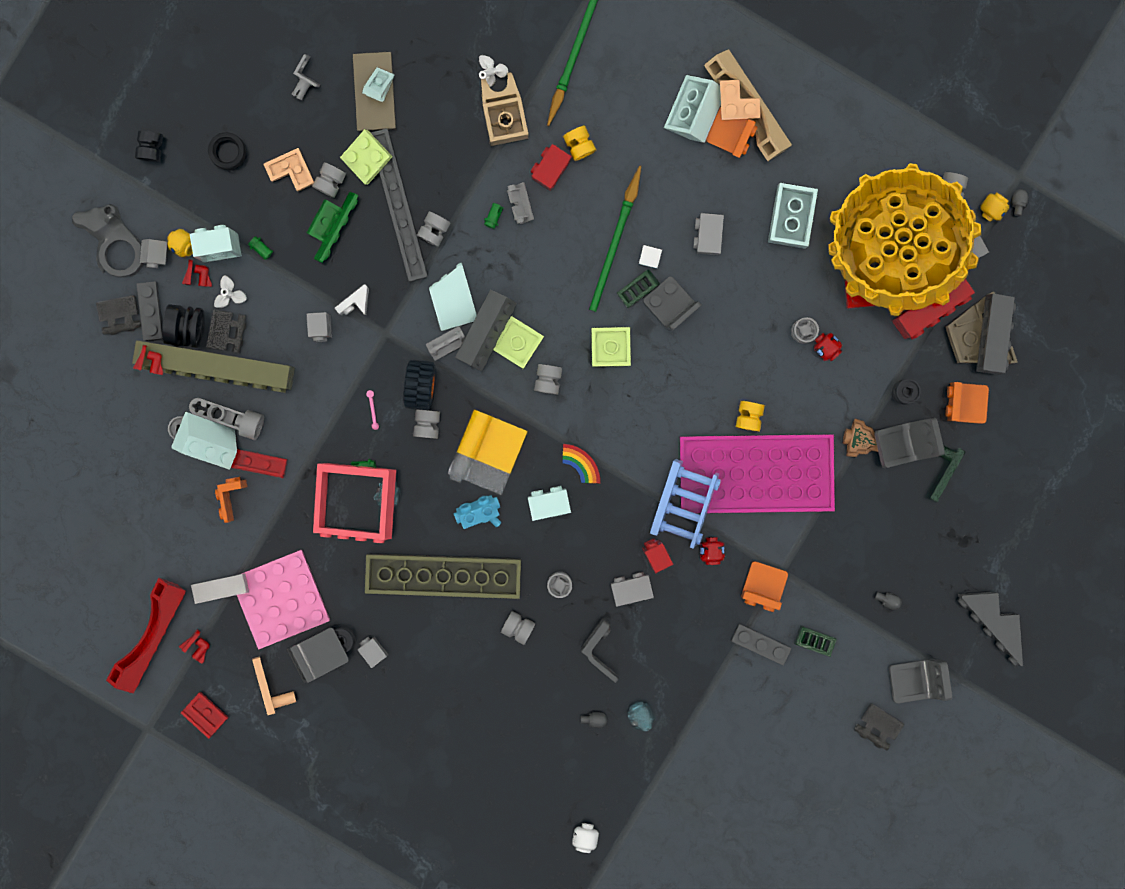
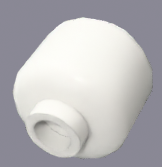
M582 823V826L574 829L572 844L576 847L577 851L591 853V850L596 849L599 832L593 829L594 825Z

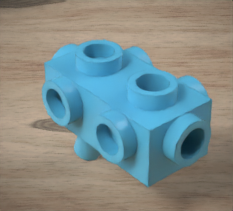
M492 495L482 496L472 503H464L459 508H456V513H453L457 524L461 523L463 529L488 521L495 527L501 524V521L497 518V516H500L497 509L501 507L497 497L493 498Z

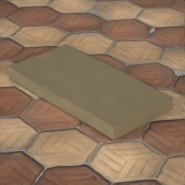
M391 52L353 54L358 132L364 129L368 131L396 129L393 80L383 102L362 93L365 84L377 67L393 74Z

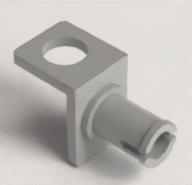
M306 54L303 55L293 73L300 80L292 95L297 96L296 98L303 100L309 86L320 87V84L302 74L310 59V56Z

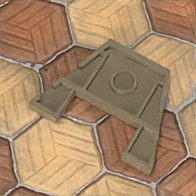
M986 296L945 327L957 363L978 362L983 322L982 313H984ZM1012 346L1007 356L1009 364L1017 363Z

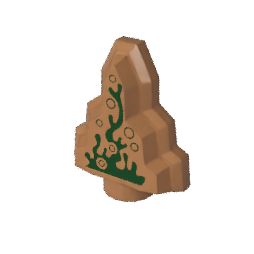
M854 419L851 429L846 428L843 436V444H847L846 456L857 457L859 454H868L871 450L878 452L874 430L865 426L864 421Z

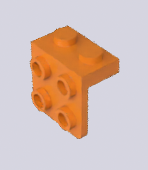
M720 107L706 141L740 158L741 154L745 155L748 150L749 144H747L749 136L753 137L758 127L755 126L756 121L750 118L722 120Z
M961 382L950 383L947 389V397H949V404L946 406L947 421L985 423L987 420L988 386L962 384Z
M240 477L226 479L225 484L217 485L218 489H215L217 501L220 500L221 504L219 516L221 520H224V523L234 521L229 491L247 487L246 480H241Z
M756 561L752 562L741 594V598L745 599L744 603L756 606V603L764 605L763 609L774 612L775 609L780 610L782 605L780 599L788 573Z

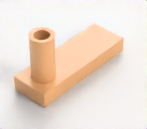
M260 656L252 658L267 715L275 714V708L295 703L296 699L293 691L275 697L270 696Z

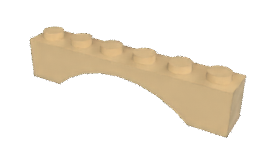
M729 49L717 54L704 65L718 84H720V80L739 79L740 99L760 98V118L750 119L756 121L755 126L758 127L755 132L757 146L767 161L775 158L792 146Z

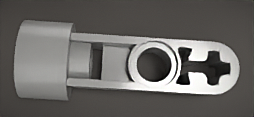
M200 398L193 399L189 404L192 414L237 429L240 436L256 440L262 430L264 415L250 410H247L244 414ZM197 405L208 408V411L197 409ZM217 409H221L222 415L216 419L214 412ZM236 414H238L235 424L233 425Z

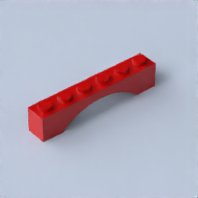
M158 578L150 594L151 615L144 635L130 653L114 664L106 680L114 688L129 693L135 692L153 654L166 633L171 619L183 600L186 591L179 585Z

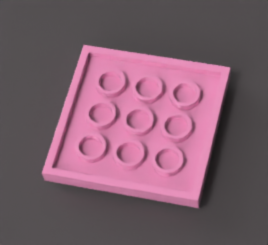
M303 550L245 572L249 592L239 594L237 597L258 650L330 621Z

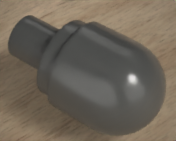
M1018 189L1013 193L1012 207L1015 208V216H1022V211L1028 203V193L1023 189Z
M877 592L875 599L881 601L882 605L888 609L897 610L902 605L901 598L895 594L886 592L884 595Z
M601 712L589 713V716H581V723L589 724V727L602 728L608 721L607 716Z

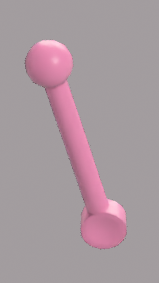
M369 390L366 395L369 397L373 421L372 429L377 430L379 424L376 421L374 409V392Z

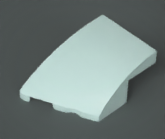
M459 263L451 273L445 274L441 277L440 281L435 282L429 287L441 331L474 322L477 316L462 263Z

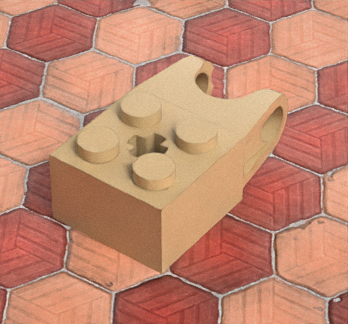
M511 72L507 73V87L501 92L491 90L486 78L481 79L483 111L491 146L528 139L521 97ZM504 118H507V121H511L508 125L501 123Z

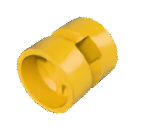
M585 126L578 127L563 136L566 145L571 147L570 153L574 161L583 159L597 151L593 141L588 140L590 135Z
M740 401L739 412L741 415L737 417L735 427L760 432L762 421L759 418L763 416L765 405Z

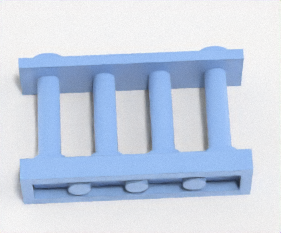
M675 459L672 463L650 534L657 536L660 534V531H667L692 540L690 548L694 549L696 544L700 545L703 534L700 532L713 492L718 490L721 480L718 479L719 473H715L713 478H709L685 470V467H682L683 461ZM678 477H685L710 486L707 497L679 488V485H676ZM672 495H678L704 504L701 515L673 506V503H670ZM672 513L698 522L695 533L667 524V521H664L666 514Z

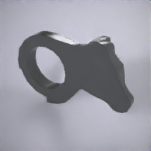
M109 204L85 212L74 213L72 216L74 226L86 230L99 241L96 260L102 273L107 271L112 276L124 278L132 277L139 272L143 266V263H140L141 242L124 225L116 206ZM118 241L130 243L135 250L134 262L125 270L112 268L107 260L108 249Z

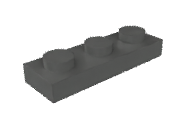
M157 282L137 283L143 341L163 339Z
M738 624L731 639L732 642L783 666L792 649L741 624Z

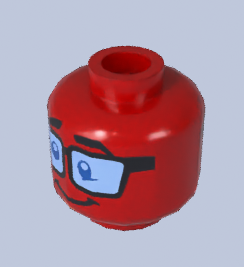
M822 333L815 339L814 350L824 361H833L842 353V343L833 333H828L827 335Z
M708 537L705 542L700 544L701 561L705 562V565L721 564L720 561L725 559V545L722 541H718V537Z

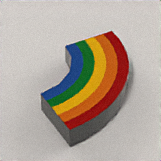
M563 444V463L571 465L578 471L581 483H600V474L594 460L582 449L573 445Z

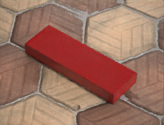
M237 449L231 468L284 478L288 459Z

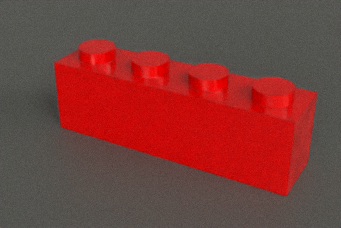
M653 538L644 543L645 547L642 550L655 573L673 565L663 543L659 539L655 540Z

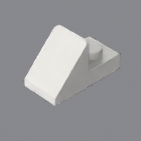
M364 284L336 306V311L340 315H348L355 309L353 306L356 304L363 314L366 315L369 288Z

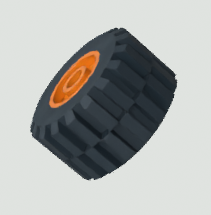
M410 360L407 364L403 393L405 408L430 409L435 384L434 362Z

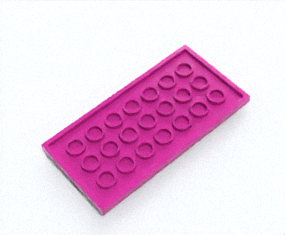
M834 435L680 437V460L683 461L682 467H685V470L709 478H713L715 473H719L718 479L721 482L718 490L713 492L707 513L835 511ZM685 477L680 478V488L707 497L710 486ZM681 497V509L693 513L702 512L704 504Z

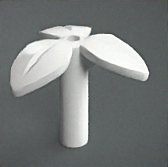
M484 55L479 56L481 67L486 69L479 73V77L481 79L486 78L489 87H492L496 82L495 74L500 78L507 75L508 68L505 65L498 64L494 68L493 59Z
M224 275L220 282L221 294L216 297L214 307L224 308L228 306L230 298L236 304L245 302L247 300L245 293L241 290L232 292L234 283L228 276Z

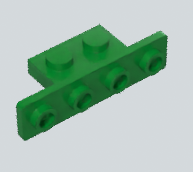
M349 192L341 208L324 199L307 231V234L322 241L314 257L315 260L322 263L329 257L332 244L338 240L341 227L346 225L350 210L354 209L358 202L357 194Z

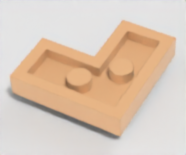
M739 79L720 80L722 120L760 118V98L740 99Z
M299 148L264 163L272 182L290 175L297 192L314 183Z

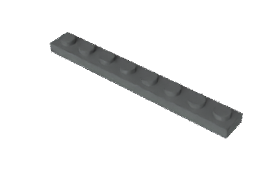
M388 129L372 132L371 134L392 155V158L379 173L408 280L412 282L427 278L428 275Z

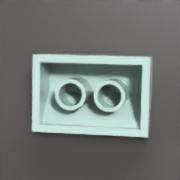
M686 75L664 128L690 140L705 143L721 105L720 85L713 80Z
M185 412L171 448L182 454L230 470L237 453L235 429Z

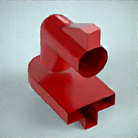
M191 259L188 261V269L182 284L190 285L193 263ZM195 265L194 273H199L198 286L212 287L208 276V267L205 265Z
M147 345L142 346L141 354L133 369L141 370ZM149 351L146 358L152 360L149 372L163 375L161 354Z
M197 629L189 639L179 645V648L185 653L196 640L195 644L199 647L192 657L202 664L205 652L209 649L210 645L201 637L197 639L200 631Z

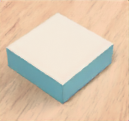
M643 245L639 265L657 269L662 250Z

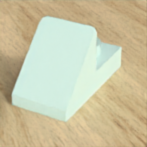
M377 67L365 84L362 93L383 102L394 74Z

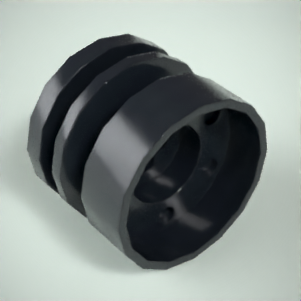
M168 304L163 319L162 335L164 344L179 345L183 337L184 346L189 347L191 343L192 347L198 348L205 327L203 308L196 307L194 311L193 307H188L184 315L183 306Z

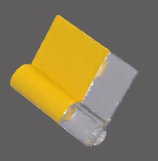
M473 410L449 469L450 479L461 482L463 479L502 495L528 431Z

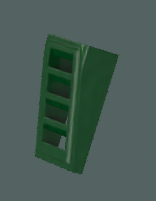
M646 270L617 292L627 308H630L657 288L660 283L650 270ZM645 277L651 282V286L645 281ZM639 281L642 283V285H643L644 288L646 289L645 291H643V290L641 289V287L639 286V284H638ZM634 286L640 295L637 296L631 287ZM626 291H628L632 296V301L625 294Z
M800 626L794 644L831 657L837 639ZM807 632L809 633V636L807 638L806 643H803L805 634ZM815 635V641L813 643V646H811L810 642L812 636ZM820 637L823 638L820 648H816ZM830 640L827 651L823 650L826 641Z

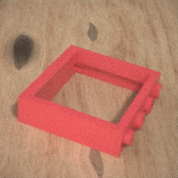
M332 463L317 464L313 533H320V537L338 535V539L355 537L356 541H367L368 538L373 539L374 543H384V540L392 539L396 469ZM328 472L383 478L379 533L325 527Z

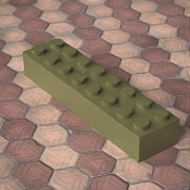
M136 341L132 364H135L139 358L142 346L147 345L141 368L144 370H150L152 360L146 358L148 352L153 351L160 353L162 356L161 367L163 373L172 374L173 371H176V375L191 377V374H195V378L210 380V377H214V381L228 384L229 380H233V384L248 387V383H251L253 388L267 390V386L272 387L271 391L286 393V389H292L295 367L142 341Z
M397 554L366 555L365 594L520 599L521 559Z

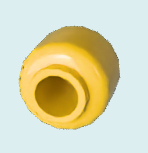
M997 192L989 194L980 206V209L984 212L982 216L990 222L993 219L1000 221L1009 210V205L1007 204L1009 201Z
M178 229L168 235L167 246L170 251L179 257L191 256L193 254L190 233L184 229Z

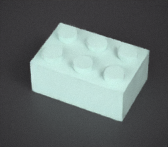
M784 183L778 184L768 243L804 249L809 246L818 189Z
M226 225L214 226V230L200 228L196 229L195 233L190 234L193 257L204 263L242 256L238 233L226 227Z
M562 486L550 488L551 492L543 493V490L531 492V496H528L532 521L571 513L566 489H562Z

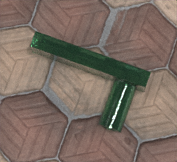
M943 445L945 454L941 457L950 461V464L930 500L935 503L938 502L964 456V450L959 448L955 452Z

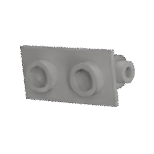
M525 183L507 186L510 203L515 204L512 207L514 221H517V224H523L534 220Z
M460 326L430 341L426 346L434 361L460 348L465 336Z

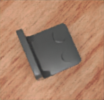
M668 277L643 300L648 309L669 331L674 330L702 305L699 301L695 302L673 277Z
M936 418L877 430L874 434L883 468L945 454Z
M602 618L581 647V652L588 657L594 666L616 683L619 680L618 675L592 654V650L601 638L605 639L611 631L610 622Z
M328 628L287 649L303 683H309L348 662V657L333 628Z
M928 659L889 666L892 696L895 703L930 698L942 701L952 700L949 670L946 661Z

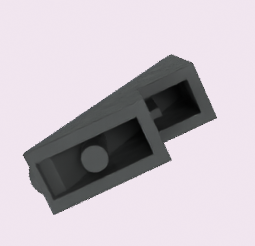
M997 592L958 594L960 605L964 609L968 607L972 612L970 616L976 623L981 622L985 627L983 631L990 638L993 636L997 641L995 645L1002 652H1007L1010 656L1008 660L1015 667L1018 665L1023 666L1019 614H1000L999 594Z

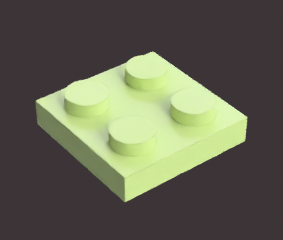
M364 129L340 158L364 184L368 185L389 162L392 155L368 130Z
M511 316L493 350L524 369L544 336Z
M630 327L591 328L592 367L631 366Z

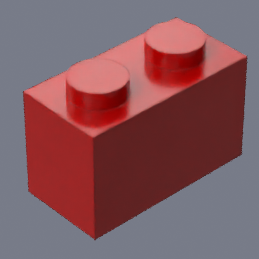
M553 144L550 148L546 147L541 154L543 159L540 164L536 162L531 170V178L550 191L572 159V156Z

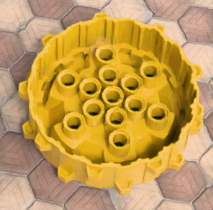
M908 164L906 168L900 170L884 171L874 177L867 174L860 177V185L847 196L841 209L832 211L830 216V222L836 227L834 230V242L829 244V255L834 256L831 259L834 268L839 269L843 278L848 282L846 292L851 297L859 295L875 306L888 308L893 316H899L903 310L922 309L933 303H938L942 306L948 303L949 293L968 276L967 270L977 268L979 257L973 253L974 238L981 235V224L974 222L976 215L973 210H970L966 200L961 196L963 186L958 182L948 183L942 177L931 172L920 171L917 164ZM893 203H900L896 207L891 206ZM933 211L938 213L936 216L928 215ZM899 219L904 221L902 224L895 223ZM917 224L923 225L921 229L914 228ZM865 227L871 229L869 232L862 231V229ZM883 232H888L890 234L887 237L881 236ZM902 237H907L909 240L906 242H901L899 239ZM920 242H926L928 245L925 247H921L918 244ZM939 247L947 248L944 252H940L937 249ZM893 250L894 253L891 255L885 254V251ZM905 255L913 256L910 260H906L903 257ZM875 262L880 264L876 268L870 266L872 263ZM912 272L918 274L914 278L908 276V274Z

